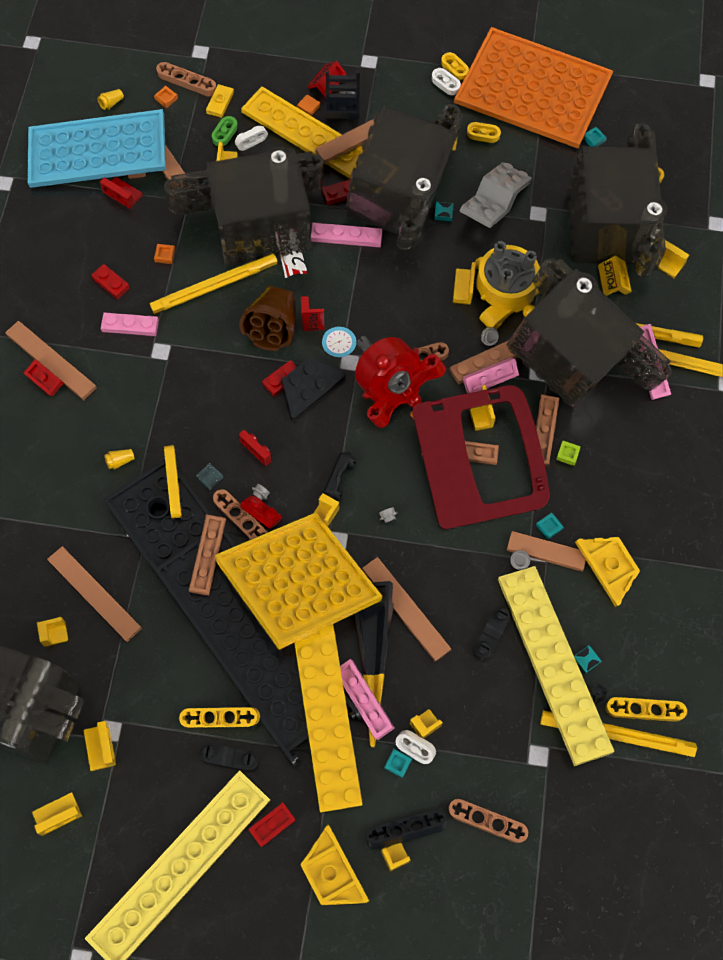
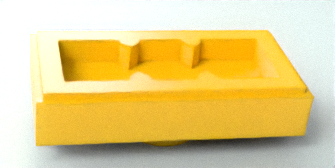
M218 84L206 108V114L222 118L234 94V89Z

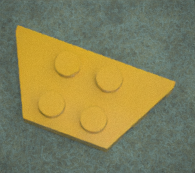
M594 538L575 541L615 607L620 605L633 580L640 572L620 538Z
M326 826L301 863V867L320 904L339 905L369 902L330 826Z

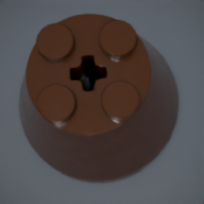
M273 286L266 287L243 312L239 321L242 335H246L252 340L254 346L268 351H279V348L289 346L295 330L296 301L293 292Z

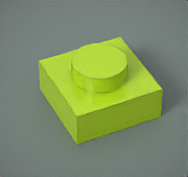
M562 441L556 460L574 466L581 446Z

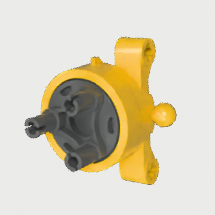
M498 241L494 248L488 251L484 257L476 259L475 267L478 269L476 287L481 294V299L491 304L479 317L487 327L497 330L513 312L523 311V315L527 319H532L537 315L536 307L530 305V303L537 294L548 291L555 284L556 280L544 268L540 269L534 251H527L521 247L506 245L503 241Z

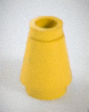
M120 89L101 93L97 100L103 110H109L123 99L124 95Z
M132 449L109 451L108 454L104 455L108 469L113 468L114 470L135 459Z

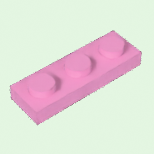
M103 313L101 331L156 336L159 320L158 317Z
M510 357L463 376L466 392L481 391L482 385H486V388L519 376L515 358Z

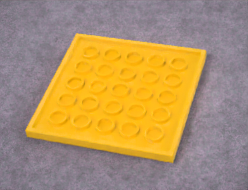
M317 513L308 515L215 555V561L279 650L378 603L382 599L380 592Z

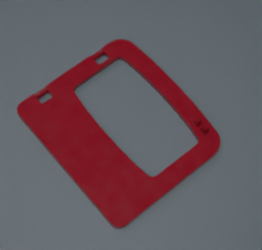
M507 385L436 401L418 403L413 407L414 423L438 524L441 528L451 529L535 511L543 508L548 503L550 493L543 454L530 408L521 389L513 385ZM498 393L499 398L490 400L488 394ZM508 402L516 417L530 471L532 494L502 502L484 504L471 470L462 429L461 412ZM442 404L443 410L433 412L432 406Z

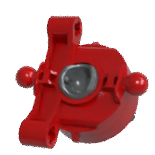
M362 336L360 338L363 342L358 339L357 345L364 353L357 363L355 378L358 385L365 391L362 394L365 399L371 398L375 401L367 411L368 418L376 427L384 428L388 425L394 409L400 404L408 403L413 408L416 404L421 403V397L418 395L419 387L428 380L442 377L446 372V366L436 354H430L420 361L418 356L419 350L416 347L412 350L400 338H384L372 344L366 336Z

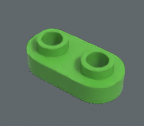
M226 116L222 118L212 132V141L216 146H219V142H222L223 146L227 145L237 131V120L234 117Z

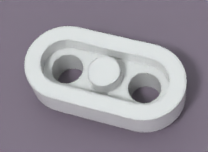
M437 68L432 72V82L448 95L457 94L461 83L456 77L443 68Z
M255 126L251 130L239 134L236 137L235 145L239 150L244 151L264 141L268 133L263 126Z
M403 730L396 738L397 747L422 764L430 763L436 755L435 747L412 731Z

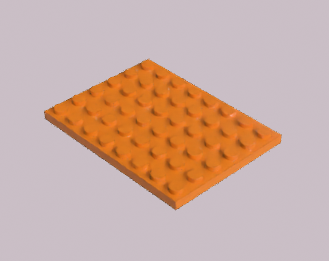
M491 27L454 98V103L579 149L612 77L613 70Z

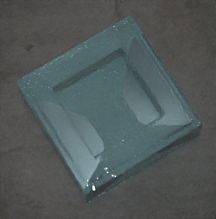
M209 463L196 475V478L208 490H211L223 479V475Z

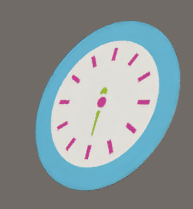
M334 327L324 334L322 346L331 356L345 357L355 349L356 337L352 331L345 327Z

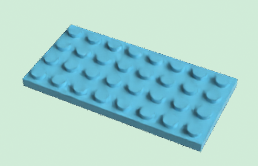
M163 109L28 127V185L30 188L166 170Z

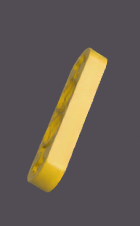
M174 445L164 446L170 512L171 518H180L182 514Z
M614 697L605 706L607 714L614 718L677 722L687 715L686 706L678 701ZM614 702L618 707L625 706V703H627L626 713H624L625 709H619L617 710V712H614V709L610 706H612ZM636 703L641 707L640 714H634L631 711V704ZM652 705H658L661 708L662 712L660 715L657 716L651 712ZM675 707L681 711L678 716H676L675 712H669L665 716L667 710H673Z
M253 707L188 708L181 712L179 720L184 727L188 728L250 727L259 722L260 713ZM208 711L212 712L215 716L211 724L205 720V714ZM228 711L233 712L235 715L232 723H228L225 720V714ZM250 711L251 715H254V719L249 723V719H240V715H247ZM189 713L191 716L200 715L199 720H191L190 722L186 720V716Z

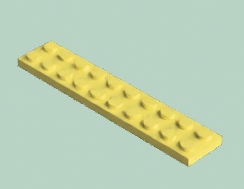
M533 566L500 576L498 582L573 765L577 766L613 754L612 744L536 567Z
M239 770L86 936V941L105 960H127L271 800Z

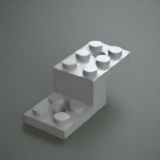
M502 162L483 176L476 195L462 205L460 212L491 228L510 212L517 194L530 184L532 178L526 172L518 171L511 164Z

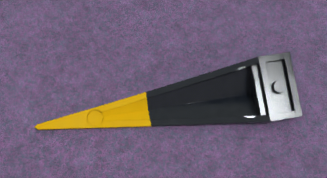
M391 581L373 582L372 584L382 595L381 601L354 614L364 679L380 705L394 603H392L393 583ZM369 729L370 745L374 748L376 739Z

